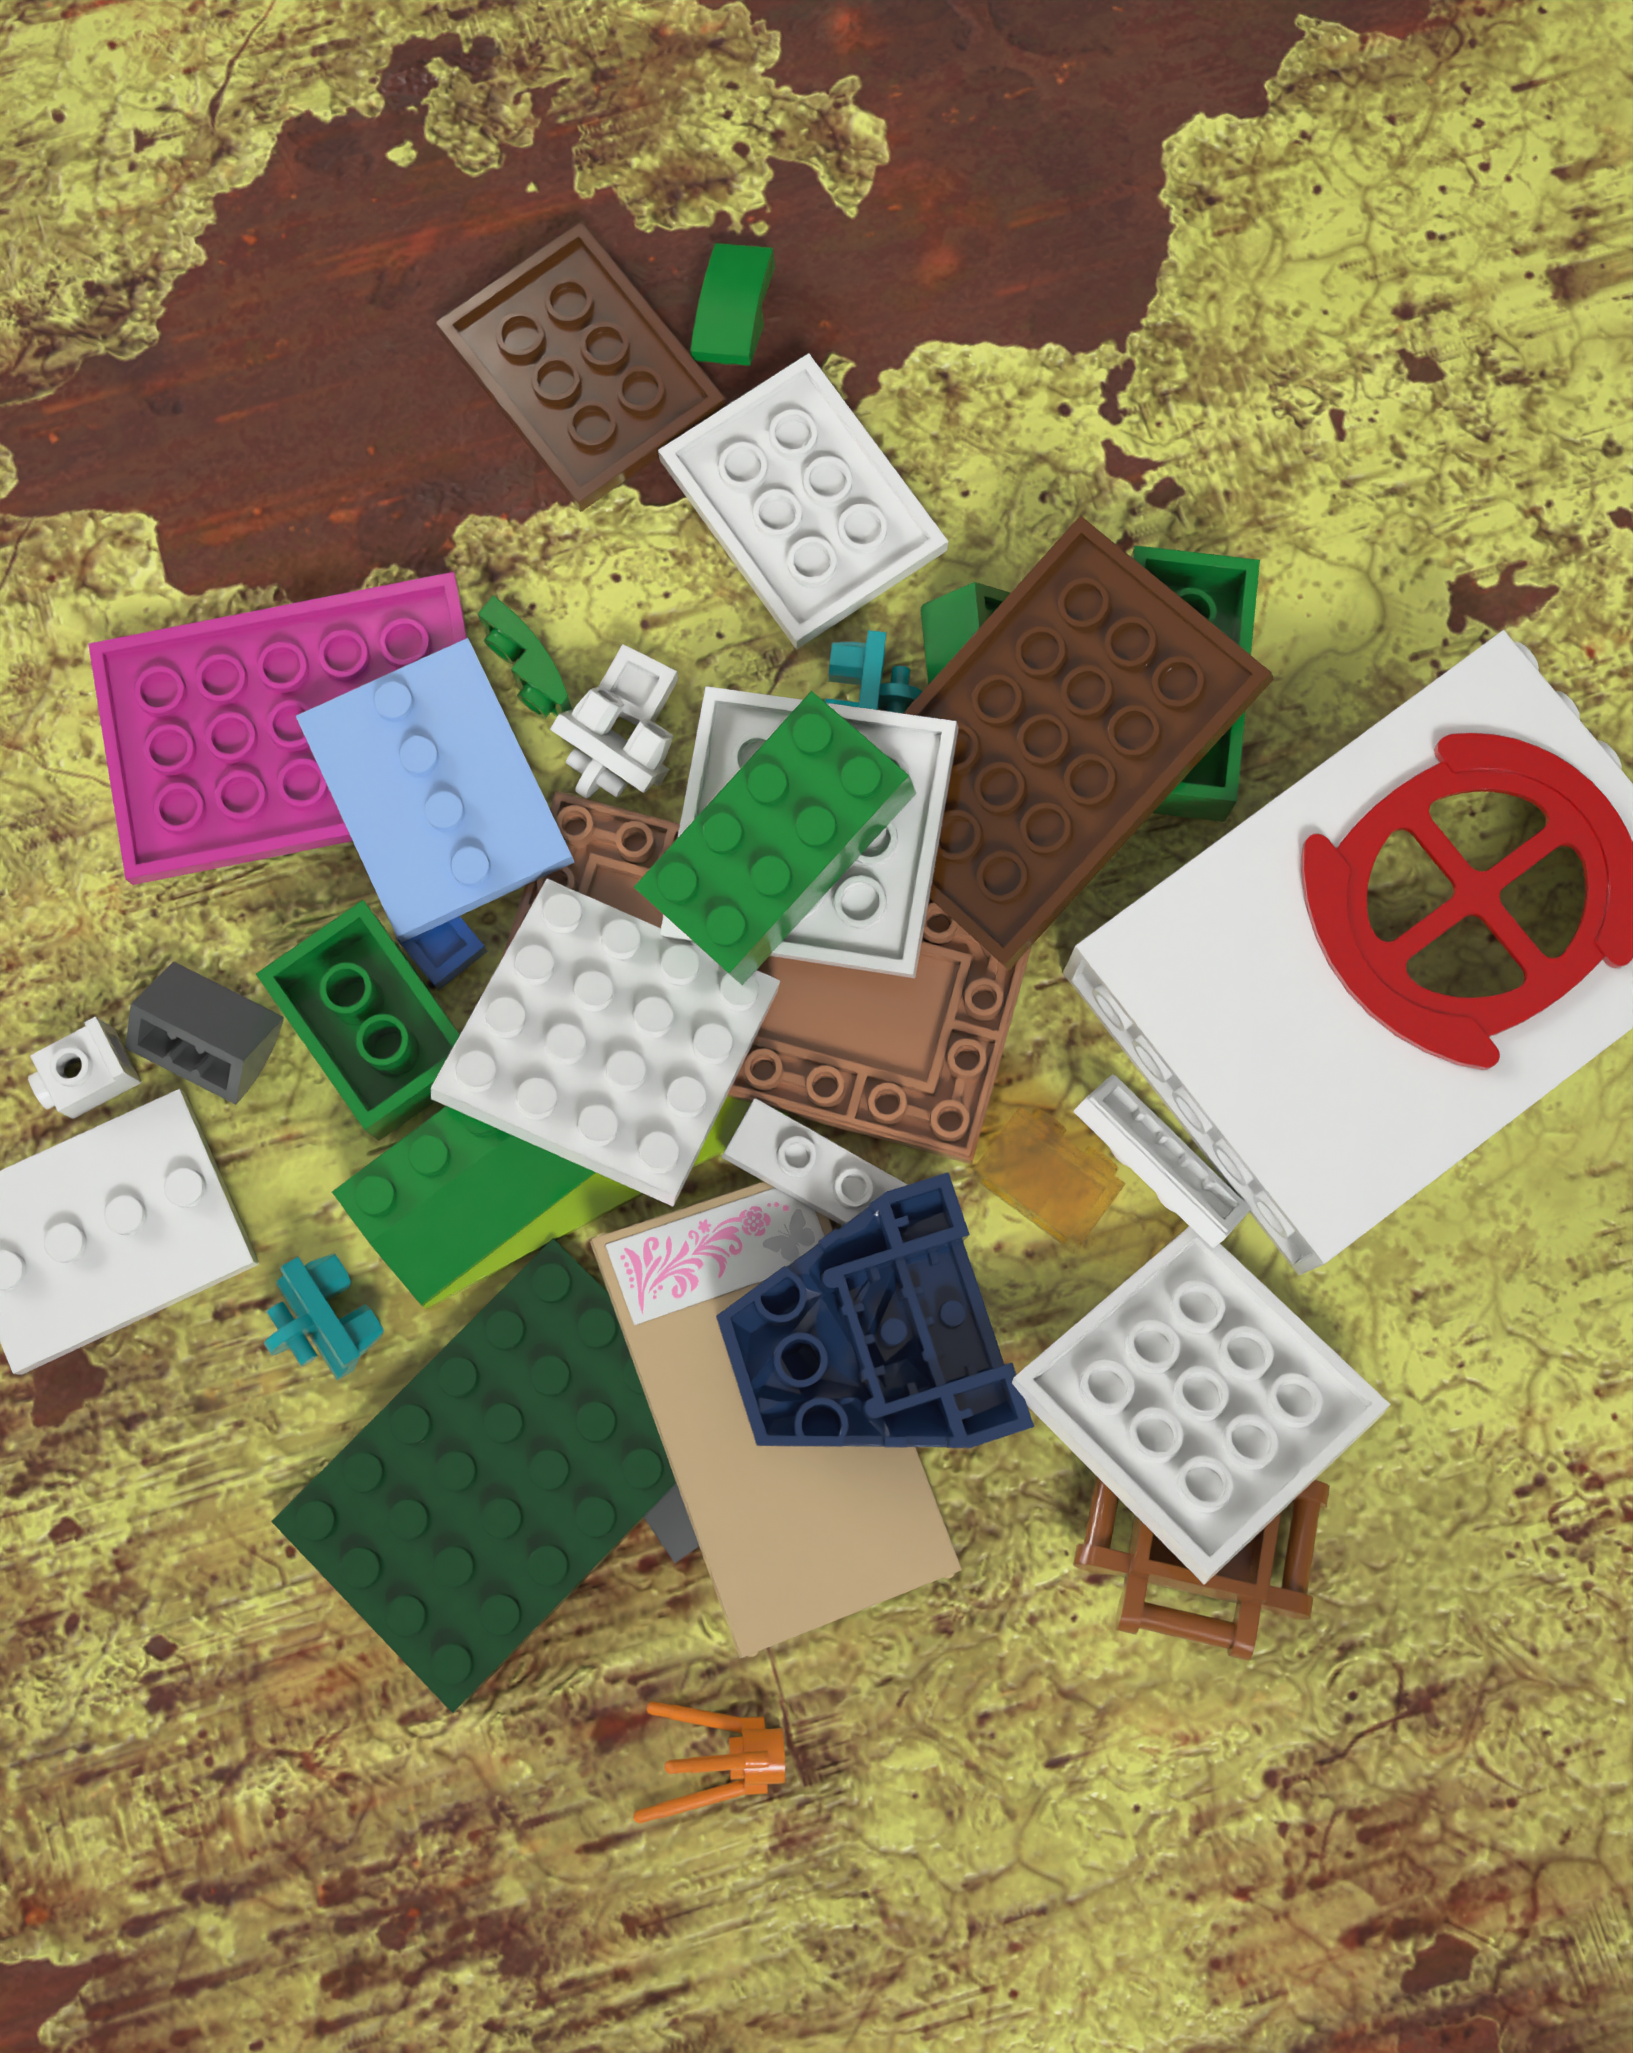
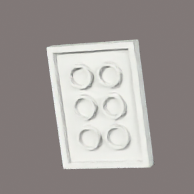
M809 353L658 450L659 459L796 650L947 551L948 540Z
M181 1089L175 1090L0 1171V1343L13 1374L22 1375L259 1265L188 1096Z

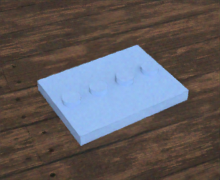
M468 638L296 715L392 928L401 943L575 863Z

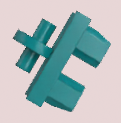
M868 630L866 643H832L828 682L861 685L859 702L825 698L826 703L873 710L880 708L887 712L903 714L923 691L909 685L911 670L905 666H893L890 683H882L887 632Z
M333 1253L316 1259L306 1265H303L300 1258L297 1257L282 1265L280 1270L283 1276L277 1280L276 1285L297 1318L294 1319L284 1302L271 1307L267 1313L278 1330L266 1339L264 1345L271 1356L290 1349L302 1367L318 1357L307 1339L309 1336L338 1381L353 1372L360 1356L381 1339L384 1332L383 1327L371 1308L366 1304L338 1320L327 1301L349 1289L351 1280L336 1254Z

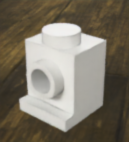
M97 1017L84 1022L85 1027L30 1055L37 1072L28 1076L29 1084L45 1109L55 1106L58 1112L74 1119L142 1083L115 1029ZM81 1060L82 1068L79 1074L68 1079L64 1069Z

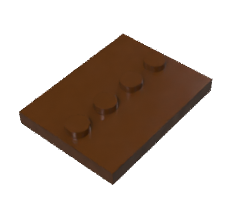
M582 221L435 322L441 337L580 512L657 459L660 448L726 407L725 397Z

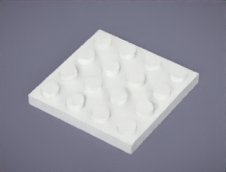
M705 686L678 837L802 702L801 699ZM827 703L910 776L917 794L770 956L916 978L959 727L957 721ZM663 915L660 936L693 942Z
M546 879L431 1087V1099L668 1205L674 1206L778 992L780 980L756 970L741 985L696 943L660 936L661 928Z
M1190 1226L1026 1366L1012 1381L1015 1388L1025 1398L1027 1406L1204 1585L1367 1431L1391 1405L1221 1244L1212 1249Z

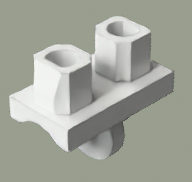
M600 686L590 689L576 705L575 709L559 713L550 728L557 735L577 747L566 760V764L582 774L576 786V792L588 799L601 787L618 798L625 789L627 782L643 793L653 784L656 786L661 785L670 770L662 763L667 756L673 735L655 722L647 719L641 720L628 741L615 733L611 728L625 704L621 699Z

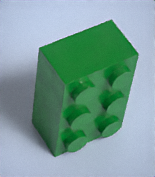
M361 900L256 973V976L363 1129L378 1141L435 1102L431 1099V1087L458 1040L460 1033L364 900Z

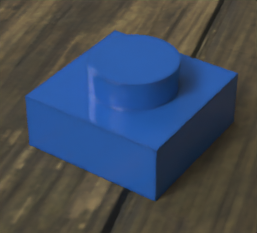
M460 916L402 943L396 937L397 941L438 991L488 952L483 943Z

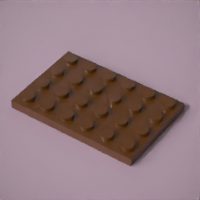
M1081 515L903 713L957 721L959 728L929 898L1008 970L1014 966L1274 680L1270 670Z

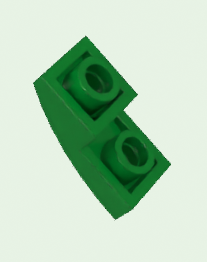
M715 243L705 274L694 324L690 352L691 357L695 361L714 362L725 365H751L764 327L762 304L775 270L773 248Z
M493 595L478 613L487 636L484 642L497 656L509 664H513L517 658L519 659L511 668L520 690L517 694L519 700L532 712L544 719L550 713L557 717L559 713L572 710L562 678L541 642L510 608Z

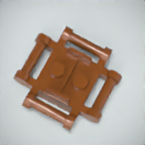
M1097 1476L1084 1544L1076 1546L1073 1566L1088 1572L1124 1577L1123 1590L1117 1609L1115 1630L1136 1635L1139 1629L1222 1647L1227 1649L1228 1656L1249 1661L1255 1648L1261 1609L1288 1618L1311 1619L1313 1597L1307 1595L1319 1511L1320 1508L1327 1507L1330 1486L1324 1482L1314 1480L1292 1501L1294 1504L1281 1588L1270 1586L1281 1512L1204 1585L1136 1515L1134 1516L1129 1553L1110 1549L1119 1498ZM1148 1583L1236 1603L1233 1622L1145 1602Z

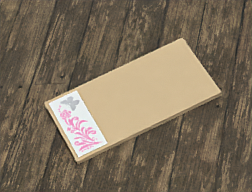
M761 1182L608 1234L601 1233L590 1241L739 1658L745 1656L754 1657L760 1650L938 1579H949L956 1572L962 1570L915 1447L756 1446L716 1315L779 1269L790 1265L816 1246L819 1240L833 1231L828 1217L766 1182Z

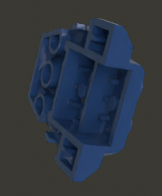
M949 1172L885 1192L871 1202L868 1208L838 1230L834 1229L818 1241L816 1246L790 1265L779 1269L716 1315L756 1446L947 1447L969 1449L1034 1427L1025 1398L1012 1384L1013 1378L1017 1375L1013 1362L1004 1364L963 1242L970 1234Z

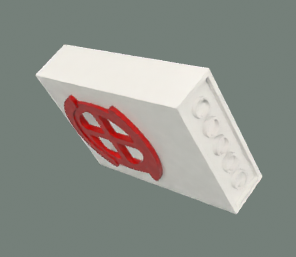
M1504 630L1074 947L1063 971L1067 980L1220 1176L1250 1206L1251 1210L1249 1213L1298 1275L1327 1263L1633 1028V783L1621 770V761L1616 752L1607 743L1596 740L1582 724L1579 711L1574 702L1563 692L1555 691L1538 671L1537 660L1532 652L1522 643L1514 642ZM1470 792H1496L1519 797L1533 803L1543 812L1546 824L1541 831L1492 868L1486 871H1477L1468 864L1432 820L1429 809L1430 805L1435 801L1449 796ZM1404 830L1416 839L1451 882L1453 895L1448 901L1396 940L1385 942L1376 936L1369 922L1367 911L1368 883L1374 862L1383 844L1393 832ZM1560 846H1567L1576 852L1583 865L1585 902L1578 928L1571 942L1561 956L1549 958L1537 948L1500 901V893L1504 887ZM1467 916H1475L1483 921L1524 973V981L1516 989L1492 996L1477 998L1448 996L1419 986L1408 975L1406 964L1411 957Z

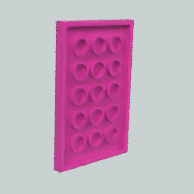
M455 573L439 574L88 643L125 879L131 885L353 841L296 715L468 638L460 590Z

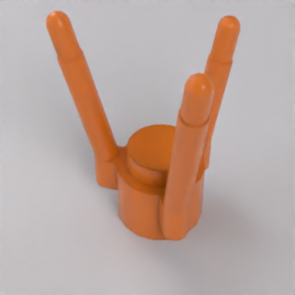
M655 1701L647 1704L646 1710L651 1715L742 1733V1737H729V1754L668 1760L664 1766L667 1773H701L730 1770V1780H742L637 1810L633 1815L636 1823H644L658 1818L662 1819L742 1795L768 1794L767 1784L785 1783L783 1728L765 1729L764 1716L741 1718Z

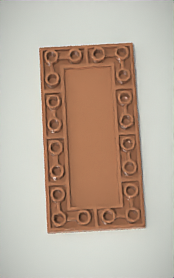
M555 791L550 811L575 863L525 885L502 958L546 879L659 928L662 926L664 914L640 894L634 886L678 838L680 824ZM929 898L916 978L769 956L757 971L780 980L778 992L727 1096L750 1103L756 1098L775 1110L972 1165L1031 947L1008 970Z

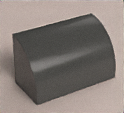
M173 961L131 1003L125 1048L236 1105L254 1084L268 1061L278 1039L284 1017Z

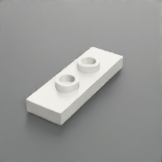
M1112 1074L1073 1111L1110 1147L1112 1154L1118 1161L1130 1167L1156 1192L1160 1202L1169 1210L1177 1213L1212 1249L1218 1246L1251 1210L1250 1206L1116 1075Z
M756 1098L751 1102L721 1156L842 1226L868 1208L871 1202L885 1192L907 1185Z

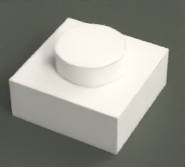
M622 644L599 686L621 699L625 704L619 717L638 725L644 719L652 722L656 721L679 679L676 670Z

